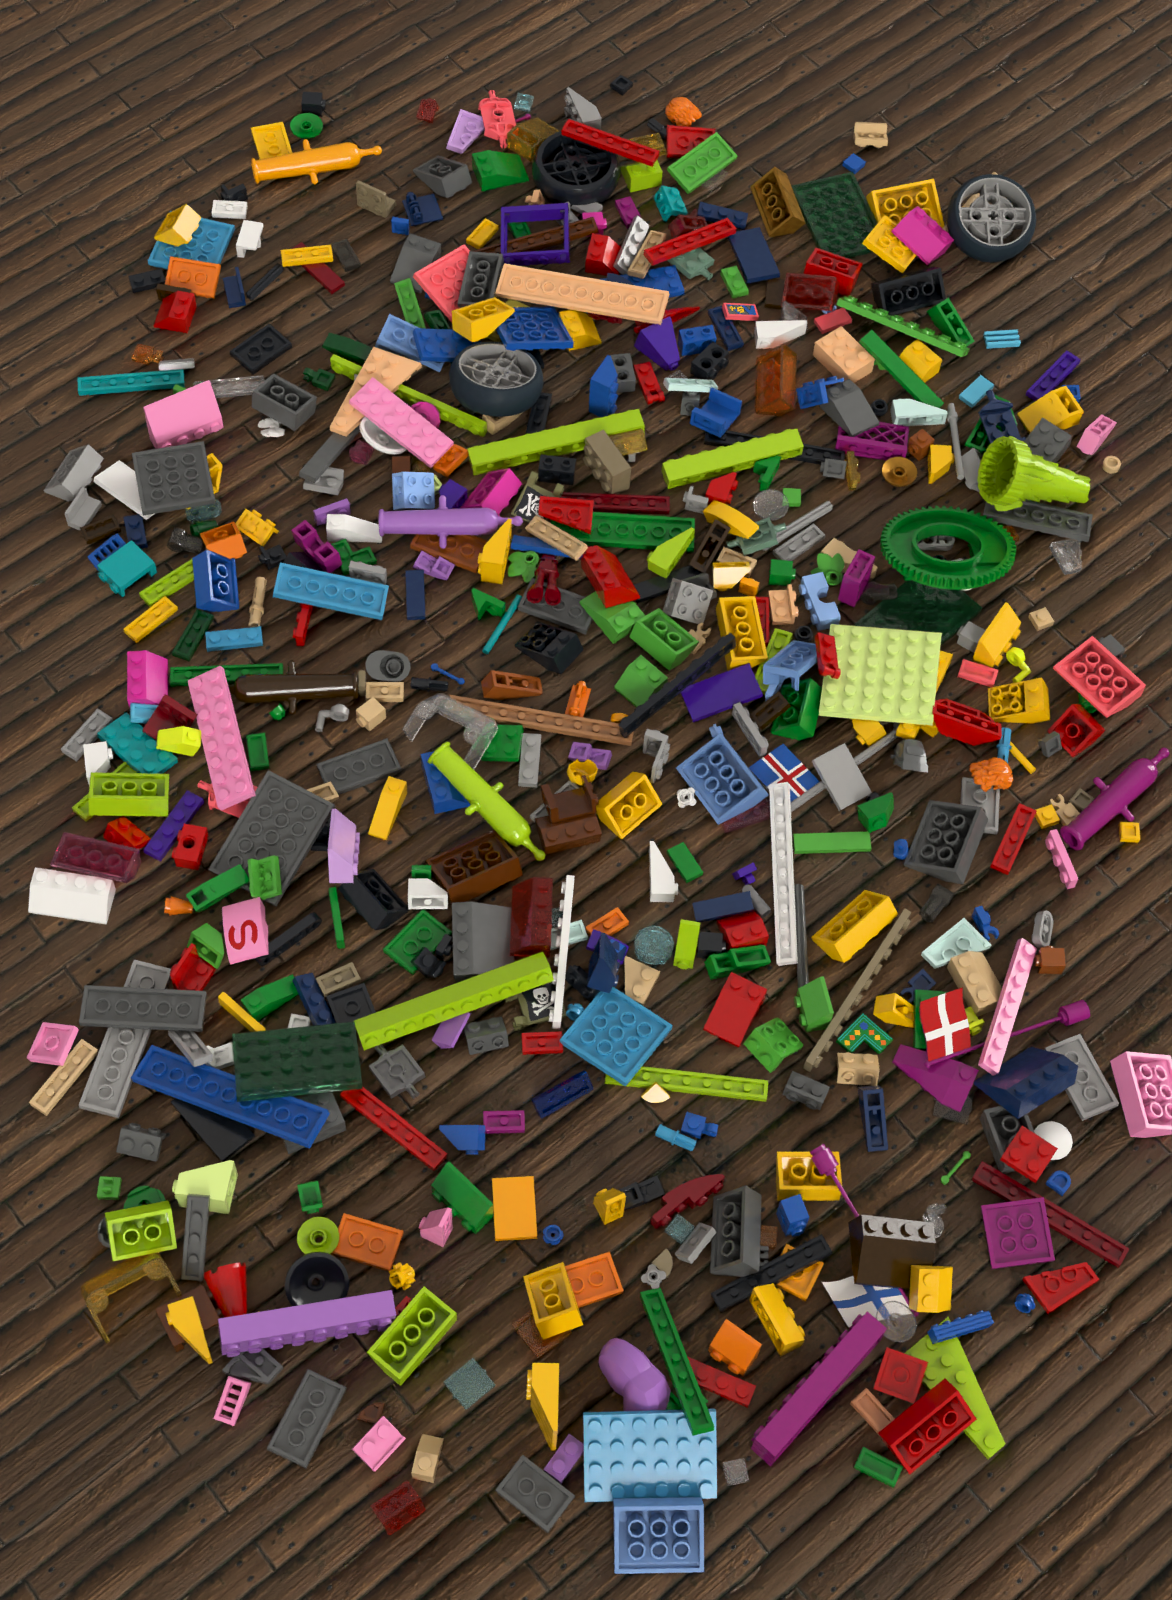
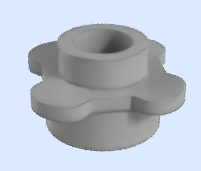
M654 1264L648 1266L647 1272L641 1276V1281L647 1283L652 1289L660 1287L659 1285L662 1280L666 1278V1273L658 1270Z

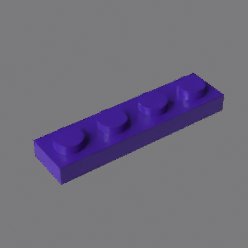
M1066 350L1027 390L1026 396L1037 401L1054 390L1080 363L1081 359Z
M187 790L143 849L144 853L161 862L176 842L178 832L182 830L184 823L189 824L204 803L203 798Z

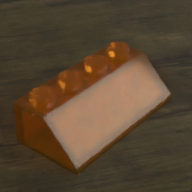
M785 344L757 357L756 414L783 416L795 410L797 354Z

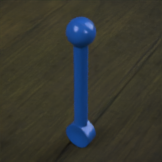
M434 663L431 665L432 671H438L452 678L459 685L465 683L463 678H458L438 667V664Z

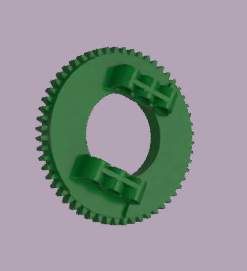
M937 505L935 508L928 506V509L925 507H921V510L915 508L914 511L909 509L908 513L904 511L902 515L898 514L897 517H893V520H889V523H886V527L883 528L880 541L882 555L885 556V560H888V564H892V568H896L897 572L903 575L904 581L913 580L935 588L954 590L981 587L995 582L997 579L999 580L1001 576L1004 577L1005 573L1011 570L1015 562L1016 545L1013 537L1010 536L1011 533L1007 532L1006 528L1003 529V525H998L997 521L992 522L993 518L987 519V515L980 516L981 513L974 514L973 510L967 512L966 508L960 510V507L953 509L950 506L947 509L945 506L939 508ZM932 536L957 537L968 542L970 558L961 561L940 560L925 554L919 549L917 544L921 540Z

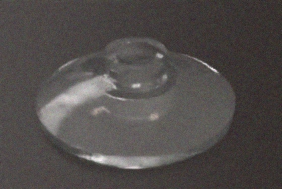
M769 489L756 495L753 501V508L755 513L762 519L769 517L770 520H778L787 513L789 502L787 497L780 491Z
M889 1301L881 1305L877 1311L876 1319L887 1328L884 1336L889 1340L905 1342L915 1334L917 1329L916 1318L910 1308L903 1303Z

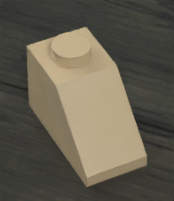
M422 1434L411 1472L412 1479L434 1483L444 1438Z

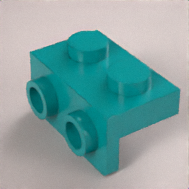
M662 185L654 195V200L663 221H667L671 215L685 218L688 212L678 189Z

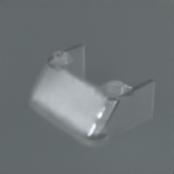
M437 693L420 702L402 729L407 738L413 741L425 720L430 719L436 712L466 727L464 738L472 747L464 761L475 769L498 731L496 721L443 693Z

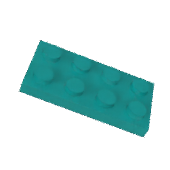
M127 712L97 733V737L102 742L106 741L108 747L112 748V751L137 773L163 774L178 763V758L171 752L156 749L157 740L142 732L143 727L139 723L130 722V715Z

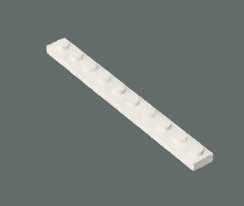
M788 782L769 785L776 963L778 966L798 963L790 785Z

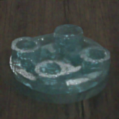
M659 926L643 928L638 932L634 941L637 959L648 964H665L672 955L674 948L671 934Z

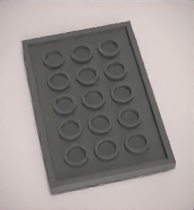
M268 770L255 791L256 796L250 799L208 870L218 876L241 864L249 877L248 859L260 860L273 855L278 856L282 894L265 899L268 903L277 906L330 817L335 805ZM250 882L240 888L250 893Z

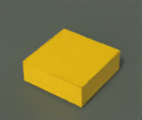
M1120 822V842L1139 843V823Z

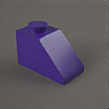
M449 479L446 484L440 487L439 497L441 495L446 497V507L448 509H459L467 500V489Z

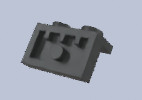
M792 1071L782 1095H785L791 1101L804 1103L810 1109L821 1110L830 1087Z

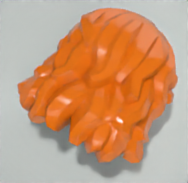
M686 97L673 98L665 109L667 118L673 124L676 123V126L690 127L691 123L702 117L699 108Z
M993 757L989 760L971 763L969 766V771L972 773V777H974V784L981 785V789L984 792L991 789L993 785H996L993 787V790H1005L1012 785V770L1009 764L1001 758Z

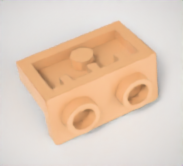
M792 584L787 585V590L768 591L772 625L794 624L795 617H798V606L794 604L796 592L792 591Z

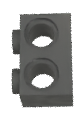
M631 354L610 355L618 375L617 383L619 386L616 393L635 391L636 379Z

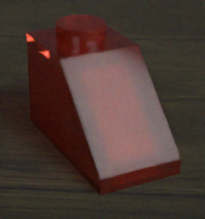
M679 214L668 226V229L673 239L707 226L705 218L701 216Z

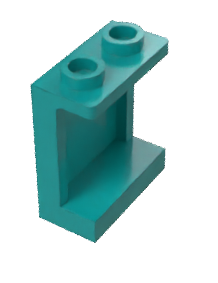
M132 540L97 565L98 576L101 581L107 582L111 590L115 594L118 593L121 597L125 596L124 590L146 573L151 577L157 573L155 562Z

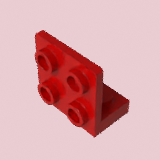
M193 943L183 950L180 961L171 968L170 976L174 990L203 991L217 970L208 962L199 958L196 945Z

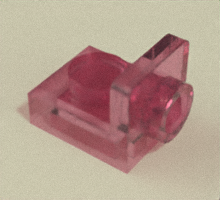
M357 440L354 448L351 447L349 450L350 460L358 464L367 465L374 448L367 442Z

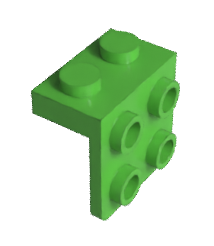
M774 1018L755 1028L743 1043L769 1073L775 1071L785 1057L799 1051L803 1047V1043L779 1018Z

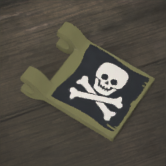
M532 471L511 515L514 517L520 516L523 521L530 523L538 515L540 496L560 498L564 492V485L557 483L552 493L535 485L539 479V474ZM538 515L539 517H541V518H543L544 520L548 521V518H545V517H543V516Z
M549 982L505 998V1002L518 999L523 1015L514 1017V1022H512L514 1031L521 1030L529 1025L549 1021L550 1009L554 1010V1003H551V993L556 991L555 984ZM564 1005L561 1018L567 1017Z

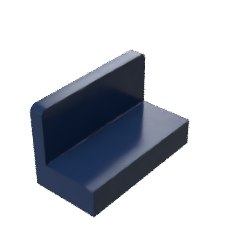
M235 267L236 276L223 278L229 308L246 306L238 267Z

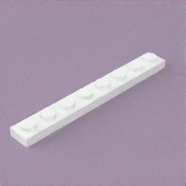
M567 875L566 882H562L561 893L565 894L564 900H560L559 911L563 912V918L558 919V929L561 930V936H557L556 948H560L559 954H555L554 966H558L557 973L553 972L554 981L552 984L556 985V991L551 993V1003H554V1010L550 1009L549 1022H553L552 1029L560 1030L575 877L572 875Z

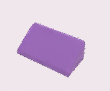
M467 1012L441 1022L432 1041L442 1049L454 1048L470 1017V1013Z

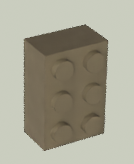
M602 430L585 438L583 461L587 467L591 468L595 479L601 482L603 490L608 492V494H619L630 488L631 467L606 432Z

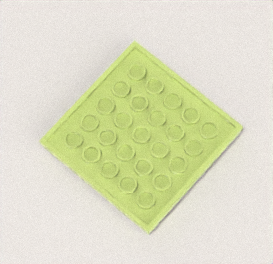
M838 624L830 625L829 635L835 637L838 668L841 669V675L839 679H833L829 675L823 677L819 716L933 726L934 715L932 711L933 705L935 706L942 633Z

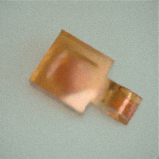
M137 344L131 356L132 361L149 365L150 361L156 363L164 361V357H162L163 351L154 350V347Z

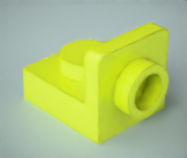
M970 1006L965 1009L970 1034L975 1036L982 1031L985 1022L983 1019H978Z

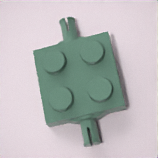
M700 247L667 260L689 279L697 275H703L707 280L713 277V274L707 269L714 265V259Z
M769 517L755 523L759 526V529L749 539L736 536V539L726 542L728 549L739 546L745 556L777 545V532L787 530L785 522L774 526Z

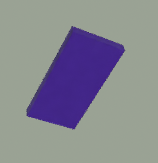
M749 663L689 685L680 692L693 723L731 709L736 703L744 704L763 697V693Z

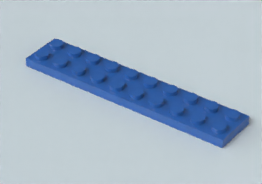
M151 1045L131 1076L134 1083L307 1148L312 1146L330 1114L327 1109L203 1064L194 1067L186 1057Z

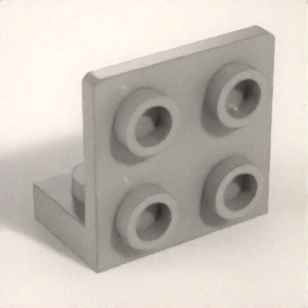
M673 578L663 612L696 624L704 623L713 590Z

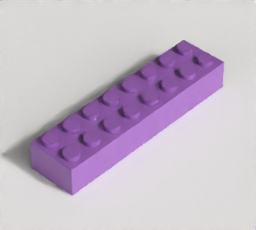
M392 1290L220 1318L218 1319V1332L222 1355H227V1357H235L240 1355V1352L245 1351L258 1353L262 1351V1348L270 1347L271 1350L283 1348V1345L286 1344L300 1346L305 1344V1341L310 1340L323 1342L327 1337L335 1336L336 1339H341L351 1333L364 1335L369 1333V1330L378 1329L379 1332L386 1331L396 1318Z

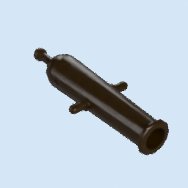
M293 660L288 662V672L286 674L242 675L235 680L233 685L228 686L230 693L234 694L237 700L244 703L289 702V713L292 715L296 713V702L298 700L354 696V699H358L359 697L357 671H353V674H298L295 672V662Z

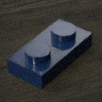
M137 514L124 517L128 542L132 540L140 549L148 547L142 516Z

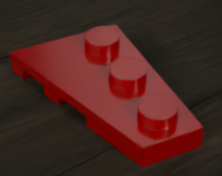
M540 496L538 515L591 534L594 501Z
M1084 1262L1055 1271L1042 1272L1034 1276H1025L1022 1280L1046 1313L1049 1314L1098 1282L1099 1278L1089 1264Z

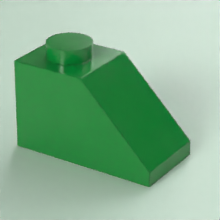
M892 792L857 805L858 820L869 833L887 826L894 809Z

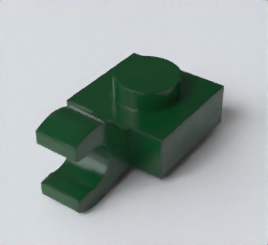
M307 367L303 371V380L307 382L312 381L313 386L325 391L329 390L335 380V374L320 368L317 372Z

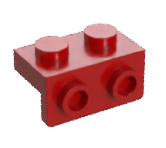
M125 816L109 822L103 838L128 860L133 859L135 851L145 847L151 840L149 836Z

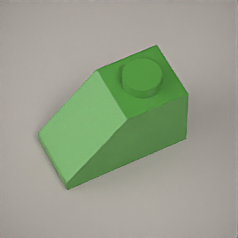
M205 923L191 932L187 947L191 943L195 944L198 956L218 969L224 956L222 934L208 923Z

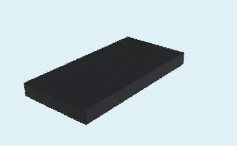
M177 1098L171 1101L172 1106L221 1162H225L255 1138V1135L246 1124Z

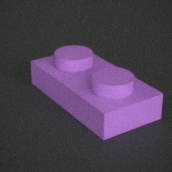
M348 499L313 510L316 525L327 524V514L350 515Z
M568 1434L543 1471L562 1484L584 1453L583 1443Z

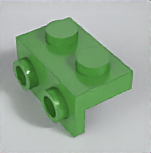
M273 855L260 860L248 859L251 897H260L261 900L281 895L279 857Z

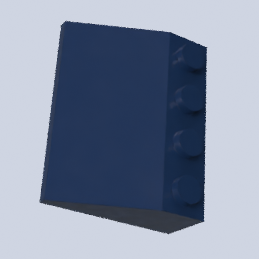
M1030 1047L1003 1063L998 1074L993 1076L987 1073L975 1080L974 1085L1019 1119L1074 1085L1078 1065L1063 1054Z

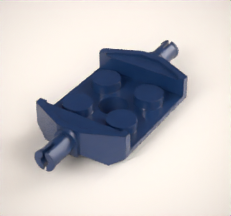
M993 389L986 391L989 402L978 413L989 443L991 444L997 438L1003 436H1013L1018 440L1025 441L1026 438H1021L1010 410L1013 407V403L997 400ZM996 426H1000L1003 432L997 430Z

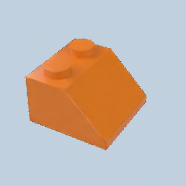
M234 521L200 533L208 550L226 558L237 559L247 553L241 533Z
M726 1319L711 1342L708 1351L713 1359L726 1363L731 1372L744 1376L757 1358L762 1344Z

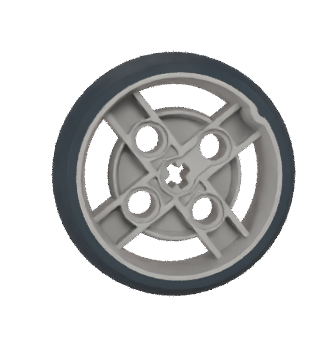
M985 174L966 181L955 191L947 209V227L950 236L954 239L953 242L969 257L982 262H1001L1016 256L1029 244L1036 227V212L1030 195L1016 181L1002 175ZM980 193V197L974 200L969 207H961L964 199ZM1014 229H1022L1021 235L1016 240L1003 244V240Z
M481 342L464 348L453 360L449 371V382L456 399L466 408L488 416L503 417L525 412L538 400L544 383L541 367L535 357L524 349L506 350L503 342Z

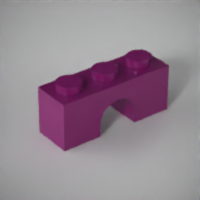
M306 520L291 530L295 543L325 572L332 573L342 565L339 552L328 541L323 543L316 529Z

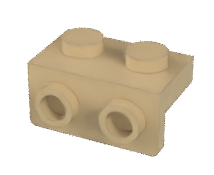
M855 122L853 135L855 145L859 147L873 145L877 148L887 146V123Z
M849 1052L837 1053L838 1084L871 1086L878 1084L880 1070L878 1055L853 1054Z

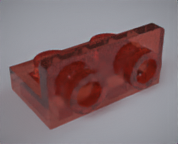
M408 1480L370 1506L388 1535L400 1530L402 1526L417 1518L426 1510L421 1498Z

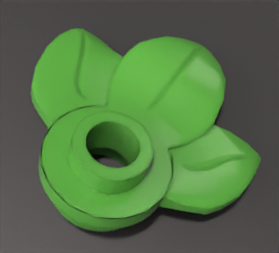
M517 551L508 557V560L511 562L508 567L509 577L522 575L526 584L532 578H535L534 571L539 563V556L536 552L527 551L523 553ZM529 557H533L531 561H527Z
M819 553L817 556L818 567L813 569L811 574L823 572L829 585H838L843 579L842 570L845 566L843 557L839 553L835 554L833 558L828 554ZM832 573L836 574V579L832 578Z

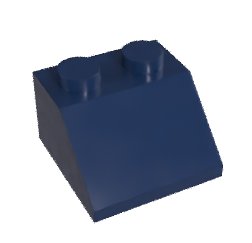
M601 933L590 957L587 987L610 993L612 987H616L619 975L616 974L619 970L620 962H617L618 953L605 933Z

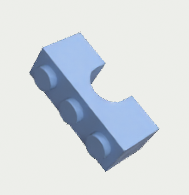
M823 572L803 576L799 585V592L805 598V607L810 611L811 622L816 626L817 631L829 629L831 624L839 625L841 618L835 602L824 603L819 600V598L827 596L829 587Z

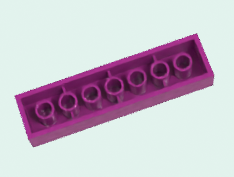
M868 1311L863 1316L859 1314L854 1319L852 1326L849 1328L850 1331L845 1330L840 1335L835 1344L836 1347L832 1345L824 1354L821 1360L822 1363L818 1361L811 1368V1372L808 1375L809 1378L803 1377L797 1384V1388L794 1390L795 1394L789 1393L782 1401L783 1404L780 1406V1411L775 1409L768 1417L766 1426L761 1425L754 1433V1437L751 1439L753 1441L751 1449L770 1467L883 1338L887 1328Z

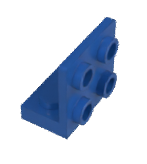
M837 376L827 378V381L823 378L814 380V384L813 381L803 383V387L796 389L800 409L829 403L825 386L844 382V378L837 379Z

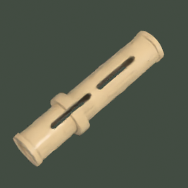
M257 577L255 579L252 605L249 608V627H260L261 617L264 614L263 602L267 583L264 577Z

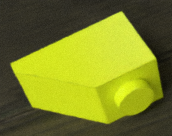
M181 726L159 730L157 733L156 749L193 757L201 746V730Z

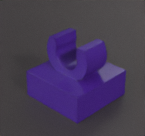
M753 862L732 873L735 880L742 877L743 883L749 885L756 881L751 872L757 870Z

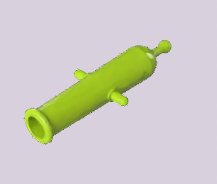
M450 742L443 743L432 753L427 762L429 764L433 763L470 803V806L465 809L466 815H471L477 811L506 843L512 846L523 845L534 854L537 861L545 859V852L539 850L529 837L531 827L527 820L498 793L503 788L501 782L490 786L450 747Z

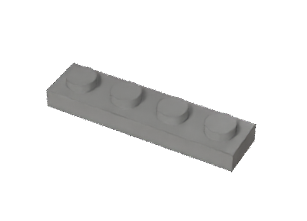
M638 215L633 218L613 265L622 275L628 274V269L640 250L650 226Z

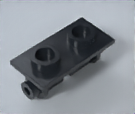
M570 965L565 974V980L591 1003L600 991L587 987L588 974L580 966Z

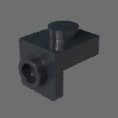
M224 184L221 185L220 196L222 200H248L244 184L229 190Z

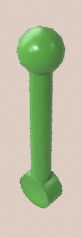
M964 1151L963 1157L949 1173L941 1177L942 1184H948L952 1174L965 1159L970 1158L971 1154L969 1151Z

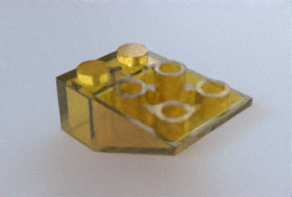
M538 117L518 123L507 133V147L533 162L535 152L540 144L560 130Z

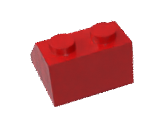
M592 233L586 256L585 272L607 276V273L619 275V271L613 265L621 247L609 236Z
M176 291L165 297L158 311L154 327L188 333L197 308L195 294Z
M1072 704L1048 729L1049 734L1053 731L1059 733L1062 747L1072 757H1075L1092 745L1105 732V729L1081 704Z
M755 911L717 920L720 933H723V940L726 941L727 951L733 948L757 945L767 946L768 932L762 918Z

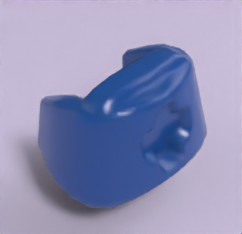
M898 839L894 842L893 855L900 860L906 859L909 852L908 843L905 839Z

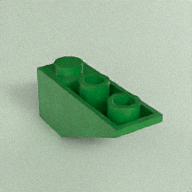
M239 864L187 893L186 896L195 911L202 913L250 882L249 877L242 865Z

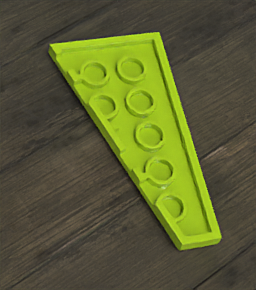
M949 1317L943 1320L939 1325H942V1323L945 1321H950ZM927 1334L904 1353L929 1362L922 1384L928 1391L944 1378L959 1391L977 1419L963 1431L988 1460L1004 1447L1003 1437L958 1337L932 1344Z

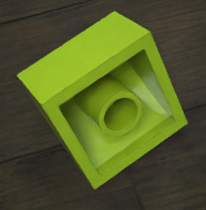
M656 160L653 167L640 162L620 166L630 193L661 186L662 169L658 160Z

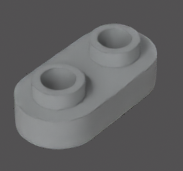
M1047 910L1040 911L1036 914L1032 934V942L1037 948L1050 945L1053 928L1051 913Z

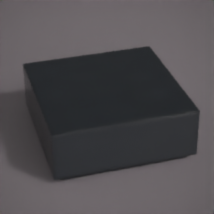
M619 75L610 83V88L621 95H624L633 87V82L622 75Z

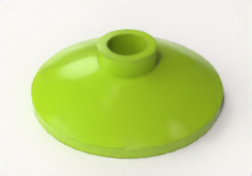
M314 1217L301 1225L297 1234V1243L304 1254L311 1252L331 1254L339 1243V1231L335 1223L330 1219ZM318 1237L323 1238L320 1243L315 1242Z

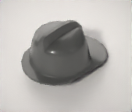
M375 651L367 657L365 663L368 674L374 679L383 681H402L408 676L411 669L408 658L402 653L393 651Z

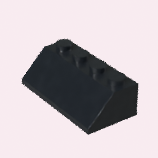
M930 267L871 283L877 307L888 311V315L891 316L935 305L946 299L942 272L939 267Z

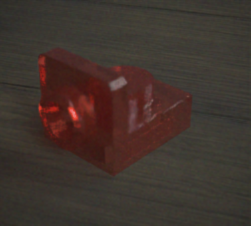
M427 98V100L422 99L416 118L433 123L436 111H439L438 103L431 98Z

